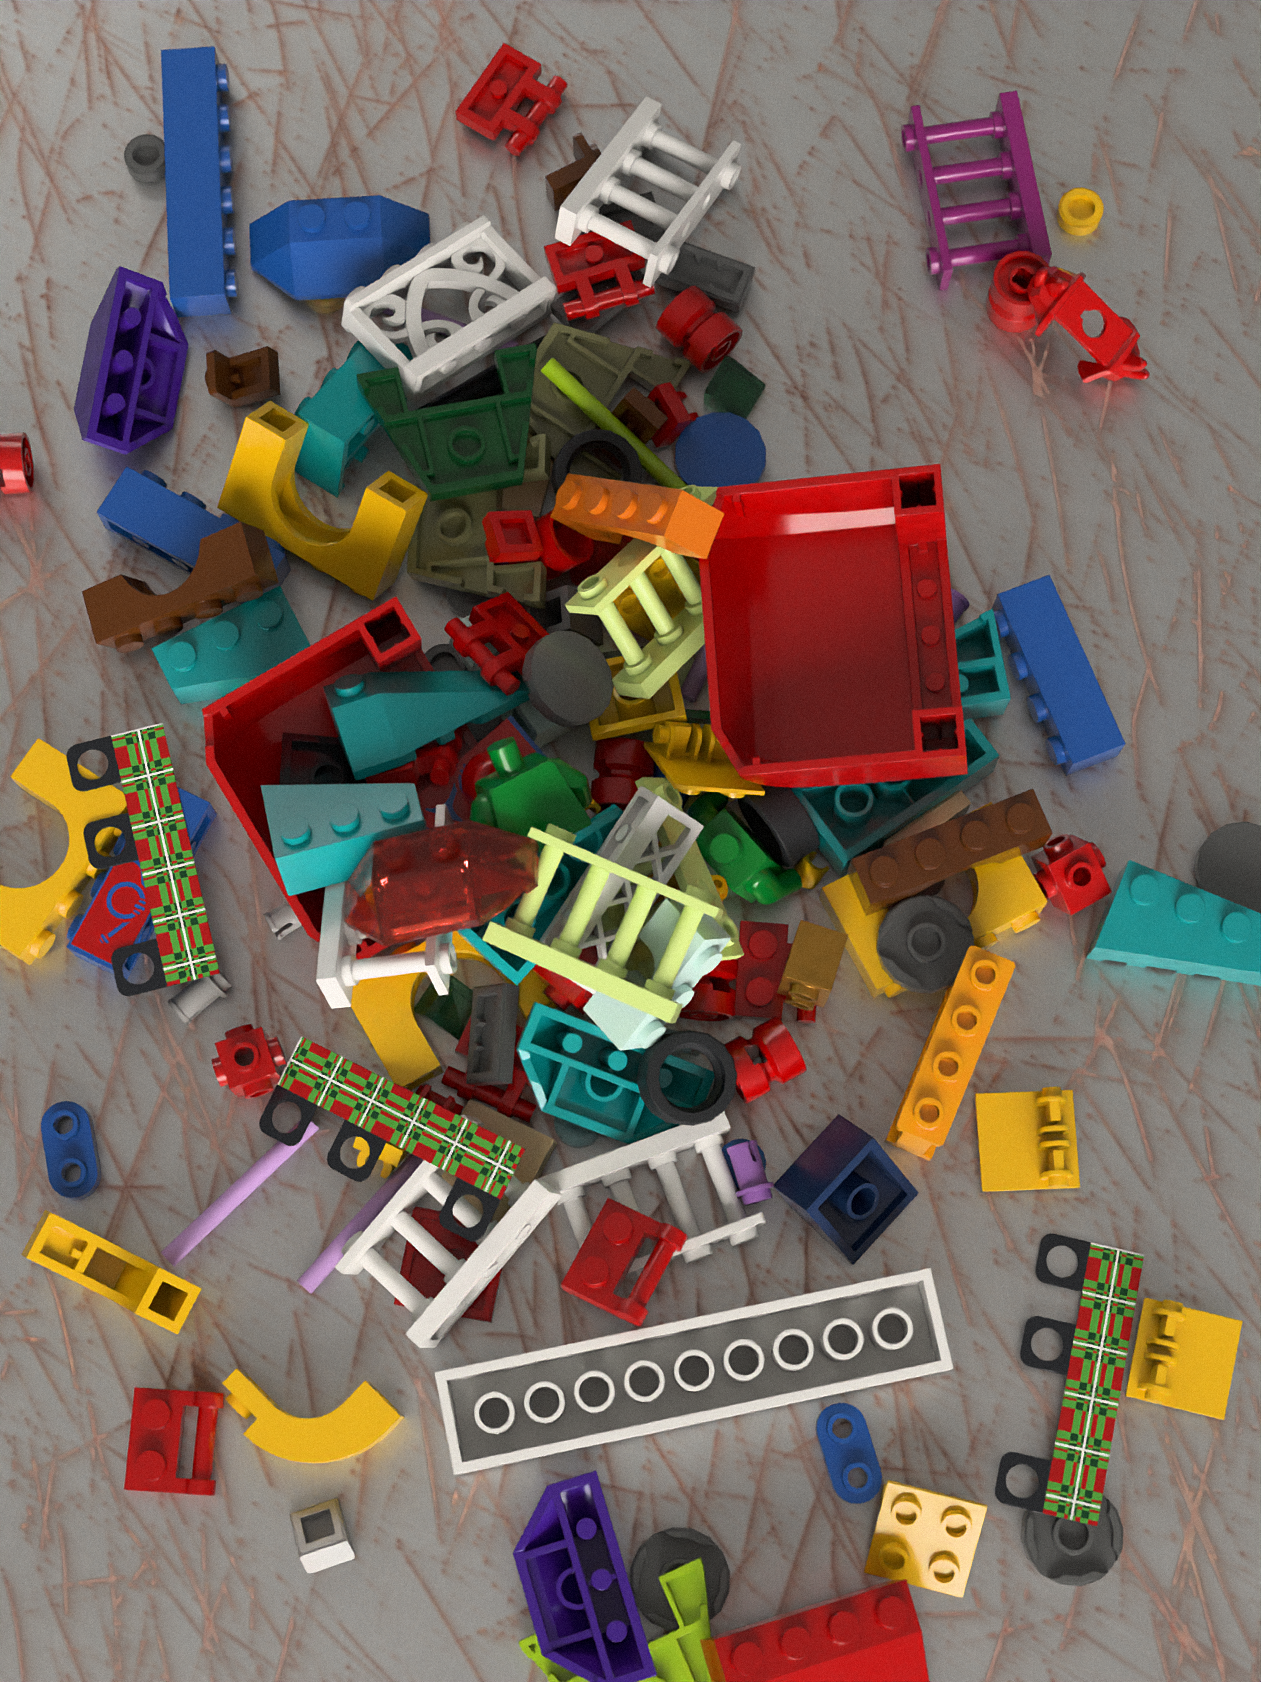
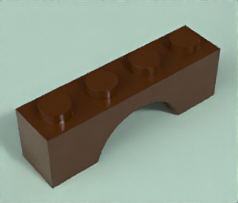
M238 522L200 539L199 555L192 573L181 586L169 593L157 595L146 582L120 574L82 591L95 643L114 648L119 653H127L142 648L144 640L153 636H167L181 631L184 628V623L195 618L207 619L215 617L223 612V606L235 601L247 602L257 599L264 594L263 589L275 585L279 581L264 530Z
M1030 789L853 858L847 873L863 911L868 916L896 905L901 900L914 897L931 885L965 870L989 863L1000 864L1044 847L1053 832L1034 789Z

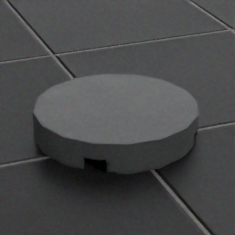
M556 631L536 641L526 653L522 674L523 681L528 680V687L531 691L527 695L532 705L547 720L562 727L584 725L600 717L610 704L613 691L611 669L603 653L590 639L572 631Z
M1249 822L1226 824L1212 832L1197 851L1194 865L1195 879L1198 880V885L1202 890L1258 913H1261V825Z
M939 896L911 897L901 900L887 912L877 932L876 952L882 969L894 983L911 992L934 993L947 989L954 984L968 948L971 945H975L972 934L973 930L969 919L957 905Z
M1103 1495L1097 1526L1026 1510L1022 1518L1021 1542L1027 1559L1041 1575L1057 1584L1083 1586L1099 1581L1113 1567L1123 1549L1124 1529L1117 1509Z
M671 1527L653 1534L638 1548L630 1566V1586L637 1608L649 1622L667 1631L679 1628V1624L658 1577L699 1557L702 1558L705 1568L710 1620L722 1610L729 1594L730 1570L722 1550L709 1536L692 1528Z

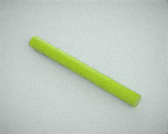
M551 358L541 369V372L602 430H610L624 437L637 451L642 468L662 487L681 489L688 486L554 358Z

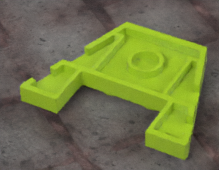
M699 1557L658 1577L679 1624V1628L647 1642L657 1676L638 1682H711L700 1643L701 1639L711 1637L705 1568L702 1558ZM536 1633L518 1642L522 1651L545 1673L549 1682H589L542 1656Z

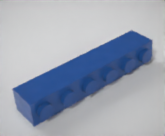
M215 46L161 50L170 301L177 318L231 314V297H238V279L236 269H230L229 255L237 254L234 227L228 228L227 214L235 213L232 186H226V173L233 172L231 146L224 144V132H231L232 129L229 104H223L222 92L230 91L227 63H219Z

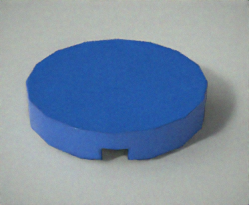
M712 412L696 418L695 421L691 422L682 431L676 443L675 469L678 477L687 485L723 487L758 483L765 471L766 446L760 432L747 419L733 413Z

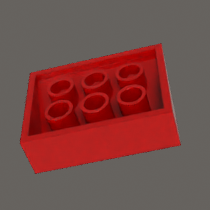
M906 1579L888 1580L700 1640L711 1682H929L922 1630Z

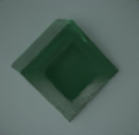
M726 355L705 389L704 404L719 412L733 413L747 419L766 388V384L738 361Z
M450 975L449 994L438 995L431 982L414 1007V1012L459 1041L472 1013L473 990Z

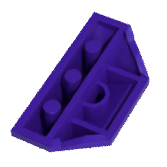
M121 266L115 270L90 324L74 412L83 441L127 455L173 429L189 344L176 313L166 298L168 294L163 282Z
M595 1470L547 1485L513 1551L542 1656L589 1682H638L657 1676L597 1471Z

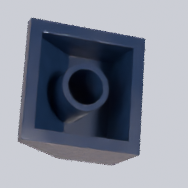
M840 1114L832 1120L774 1183L775 1190L796 1214L852 1265L858 1261L919 1193L874 1137Z

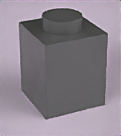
M565 585L546 592L545 608L537 609L530 607V615L549 634L556 631H572L590 639L596 647L604 645L602 621L598 615L569 613L565 607V604L578 592L577 589Z

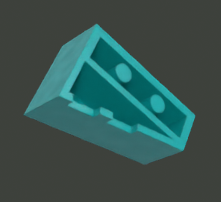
M359 340L351 348L346 362L339 369L332 368L325 376L321 389L312 398L309 396L305 397L294 414L309 423L296 462L295 472L337 498L346 487L343 483L345 471L354 459L363 463L370 453V450L364 444L377 428L381 426L358 389L357 374L383 370L385 368ZM404 343L394 344L409 361L413 359L409 346Z
M278 586L265 592L257 599L247 601L151 649L180 704L220 699L311 645L281 587Z
M992 608L980 614L979 618L955 629L963 720L1003 715L1011 699Z
M414 783L261 785L274 857L288 896L432 859L433 850Z

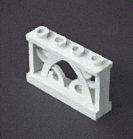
M485 215L471 223L464 222L460 224L447 238L437 244L430 243L424 246L416 257L403 265H393L385 271L380 279L367 287H357L345 299L342 327L347 332H352L385 369L399 368L405 397L411 403L416 402L551 315V304L554 302L557 287L546 276L540 278L490 226L491 221ZM478 252H483L494 263L495 268L489 276L481 274L483 269L481 257L479 262L474 265L467 264L465 260ZM503 273L520 292L499 281ZM427 289H455L472 292L473 294L468 305V319L470 323L462 327L446 320L422 322L421 307ZM484 297L487 298L485 306L494 307L487 313L481 312L478 308L480 301ZM389 308L394 312V315L383 317L382 322L391 327L405 325V329L393 332L379 329L371 319ZM434 332L445 333L448 337L437 343L434 340L436 336ZM407 341L413 359L409 361L394 344Z

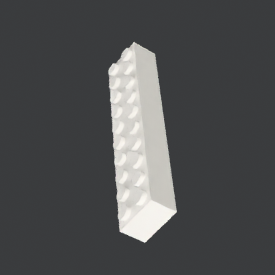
M931 1268L438 1371L435 1372L453 1474L459 1475L954 1369Z

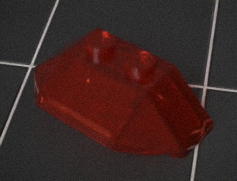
M471 820L374 841L347 881L344 922L349 928L359 931L383 946L482 926L509 907L523 892L527 894L538 886L539 845L535 839Z

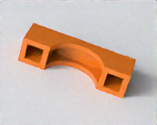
M567 473L564 483L557 491L556 504L550 517L593 540L619 544L622 536L627 535L657 545L675 554L706 559L724 513L682 489Z

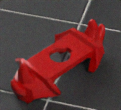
M1056 266L1042 267L1035 272L1026 289L1038 322L1035 335L1041 336L1053 320L1058 322L1097 362L1085 360L1078 362L1077 370L1084 383L1101 377L1113 382L1123 377L1138 380L1149 378V371L1145 368L1147 361L1140 356V350L1137 345V340L1140 337L1138 330L1128 318L1119 317L1084 282L1086 275L1083 272L1076 274ZM1084 310H1096L1103 317V329L1095 337H1089L1083 330V319L1080 316Z

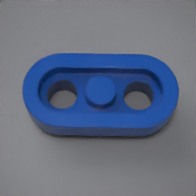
M71 1101L58 1102L45 1112L41 1121L48 1177L52 1188L58 1194L71 1200H81L93 1194L101 1181V1167L94 1124L89 1112L79 1104ZM64 1117H71L73 1121L72 1129L66 1134H60L57 1128L59 1121ZM72 1165H79L81 1169L80 1177L74 1182H68L65 1177L66 1170Z
M832 1404L819 1414L815 1426L816 1436L832 1488L838 1497L846 1502L853 1504L868 1502L877 1495L881 1488L882 1472L863 1414L851 1404ZM839 1418L846 1419L851 1425V1432L846 1438H838L833 1433V1423ZM853 1468H860L866 1474V1482L860 1488H854L848 1482V1474Z

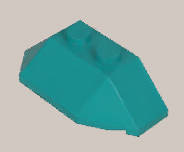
M534 1001L516 1049L541 1111L626 1144H632L680 1125L665 1122L651 1113L640 1097L637 1074L639 1061L646 1049L637 1048L620 1051L598 1026ZM669 1055L660 1067L659 1083L661 1091L670 1102L680 1107L689 1108L697 1106L706 1100L715 1075L714 1071Z

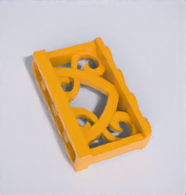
M974 945L968 948L954 984L947 988L884 1142L928 1161L932 1159L936 1147L944 1144L1015 969L1013 961Z

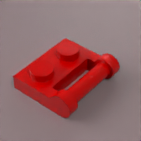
M607 1198L561 1283L562 1289L633 1325L641 1326L648 1314V1310L645 1307L674 1252L681 1251L688 1236L670 1224L660 1223L615 1200ZM646 1238L657 1242L628 1298L616 1295Z
M134 1387L124 1490L215 1496L216 1480H211L218 1408H224L225 1393ZM186 1406L198 1407L192 1477L179 1478Z

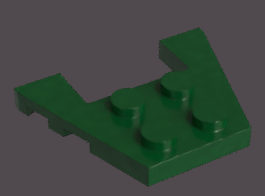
M536 343L494 350V362L502 395L424 409L408 410L398 367L357 374V386L360 393L422 490L428 493L427 498L430 502L523 484L537 353Z

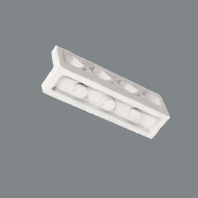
M640 786L596 855L630 870L636 864L651 861L652 879L666 885L704 826L658 795ZM668 815L686 826L673 845L659 848L657 831ZM649 845V851L644 852ZM591 864L588 865L539 941L551 945L554 937L560 938ZM610 872L578 945L581 949L596 945L599 960L600 958L606 959L619 929L603 932L601 917L607 907L624 903L626 913L636 890H631L629 880ZM621 888L622 893L617 894V892ZM656 893L652 905L660 895L659 893ZM594 929V935L589 936ZM573 981L574 983L583 987L592 994L596 993V990L589 988L583 984H580L576 981Z

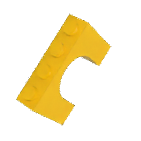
M268 401L245 418L217 508L239 522L264 530L267 537L278 542L284 549L309 562L316 570L336 578L349 586L356 594L366 596L372 601L375 600L396 581L428 493L388 470L366 487L352 528H337L322 522L304 505L295 484V466L309 423L274 402Z
M40 738L35 741L10 777L22 790L64 817L69 831V846L63 863L47 880L26 888H11L0 885V946L28 965H31L36 957L40 959L49 951L56 937L53 932L64 917L69 919L78 910L84 897L81 893L92 878L96 879L102 871L107 869H96L90 864L83 835L84 828L90 822L128 813L124 792L113 785L89 791L75 789L71 781L66 755ZM77 763L78 771L84 778L90 780L100 778ZM107 827L99 831L94 841L97 852L104 857H111L109 853L114 848L122 831L115 827Z
M990 802V803H988V804H986V805H984V806H982V807H980V808H978V809H976V810H979V809L984 808V807H986V806L992 805L993 803ZM1022 855L1000 864L989 863L965 870L973 895L971 912L967 918L973 930L974 946L986 950L998 942L997 934L1010 927L1013 928L1015 933H1018L1041 920L1038 913L1043 910L1048 901ZM848 874L822 887L819 900L836 931L848 934L845 948L871 996L874 998L885 992L888 998H892L906 991V988L894 983L882 969L876 952L877 932L889 911L888 908L866 916Z
M453 928L452 944L456 951L457 960H471L482 963L495 971L504 983L516 985L491 965ZM414 941L406 943L394 950L390 955L425 951L426 941L419 945H416ZM531 969L518 984V1008L526 1021L534 1001L553 1009L558 1007L543 994L547 985L540 981ZM427 971L361 979L358 985L353 986L351 1008L392 1081L412 1091L444 1073L439 1061L421 1032L415 1017L416 994L421 983L428 975Z

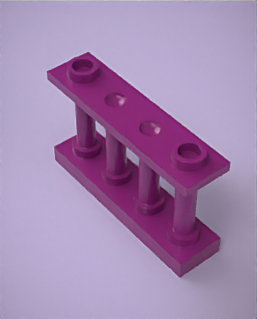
M1018 92L999 93L995 111L990 112L989 117L924 126L920 105L911 106L908 122L901 126V139L904 152H911L930 243V247L926 248V265L929 275L936 274L939 290L948 289L953 267L1001 260L1007 254L1016 251H1030L1041 256L1049 264L1052 252ZM991 135L992 139H999L1001 152L998 153L996 158L932 167L928 144ZM1000 176L1001 180L1007 179L1010 193L1006 194V198L940 208L936 185ZM1008 217L1010 221L1016 220L1018 234L1015 235V239L952 249L948 247L944 226Z

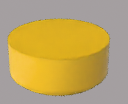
M1078 187L1070 189L1061 197L1056 211L1058 224L1064 231L1075 236L1090 234L1098 227L1104 211L1103 202L1097 193L1088 188Z

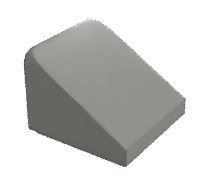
M338 1498L289 1514L298 1556L307 1573H315L355 1558L354 1548Z

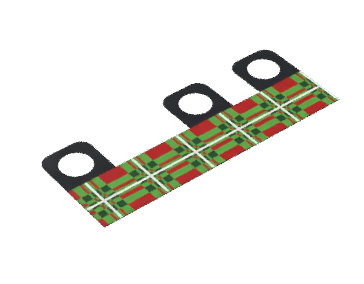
M163 723L71 746L67 751L66 758L71 781L75 789L89 791L122 782L128 813L93 821L86 825L83 835L90 864L96 869H105L139 860L157 938L121 947L114 951L111 962L118 991L124 996H134L220 974ZM89 750L101 751L108 759L106 773L94 780L81 776L77 768L80 756ZM107 827L118 828L123 832L126 839L123 851L114 857L100 855L94 844L98 832ZM136 953L149 956L154 964L152 977L142 984L130 983L125 979L122 971L125 960Z
M302 1036L259 1121L260 1129L264 1134L285 1145L294 1146L301 1141L318 1106L345 1119L327 1155V1163L331 1169L357 1182H363L369 1178L387 1141L456 1176L457 1179L440 1211L439 1221L444 1228L469 1241H478L485 1234L526 1150ZM290 1101L299 1107L301 1121L292 1132L282 1133L274 1127L272 1115L280 1103ZM351 1137L363 1138L368 1143L370 1149L367 1162L356 1169L345 1166L340 1157L343 1143ZM464 1195L477 1197L483 1205L481 1220L470 1228L461 1227L453 1217L454 1204Z
M1047 1234L1042 1238L1035 1270L1037 1278L1042 1283L1082 1292L1076 1325L1041 1316H1033L1025 1324L1020 1351L1022 1362L1028 1367L1066 1375L1067 1379L1052 1461L1017 1452L1004 1454L1000 1460L995 1486V1496L1002 1504L1093 1526L1098 1525L1144 1254L1058 1234ZM1067 1246L1076 1253L1078 1267L1071 1276L1058 1277L1050 1272L1046 1259L1052 1248ZM1040 1329H1053L1061 1336L1063 1350L1058 1358L1045 1361L1034 1354L1031 1340L1033 1335ZM1016 1465H1027L1038 1476V1488L1030 1497H1016L1007 1488V1473Z

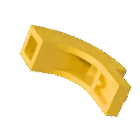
M47 1210L41 1216L21 1254L175 1334L179 1333L202 1289Z
M236 1368L222 1382L231 1392L225 1398L227 1402L246 1420L252 1414L257 1418L243 1434L261 1449L275 1456L296 1462L329 1463L359 1455L382 1441L405 1418L366 1380L337 1409L316 1418H299L289 1414L242 1369Z

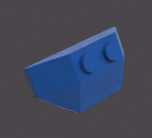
M380 195L290 200L249 224L251 269L260 276H264L274 286L296 301L347 298L357 287L369 286L380 279L390 267L396 264L403 265L416 257L424 246L431 243L428 213Z

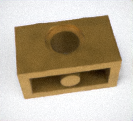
M800 920L777 991L778 994L786 996L785 1002L787 1004L809 1011L814 1009V1005L824 1007L832 991L848 934Z

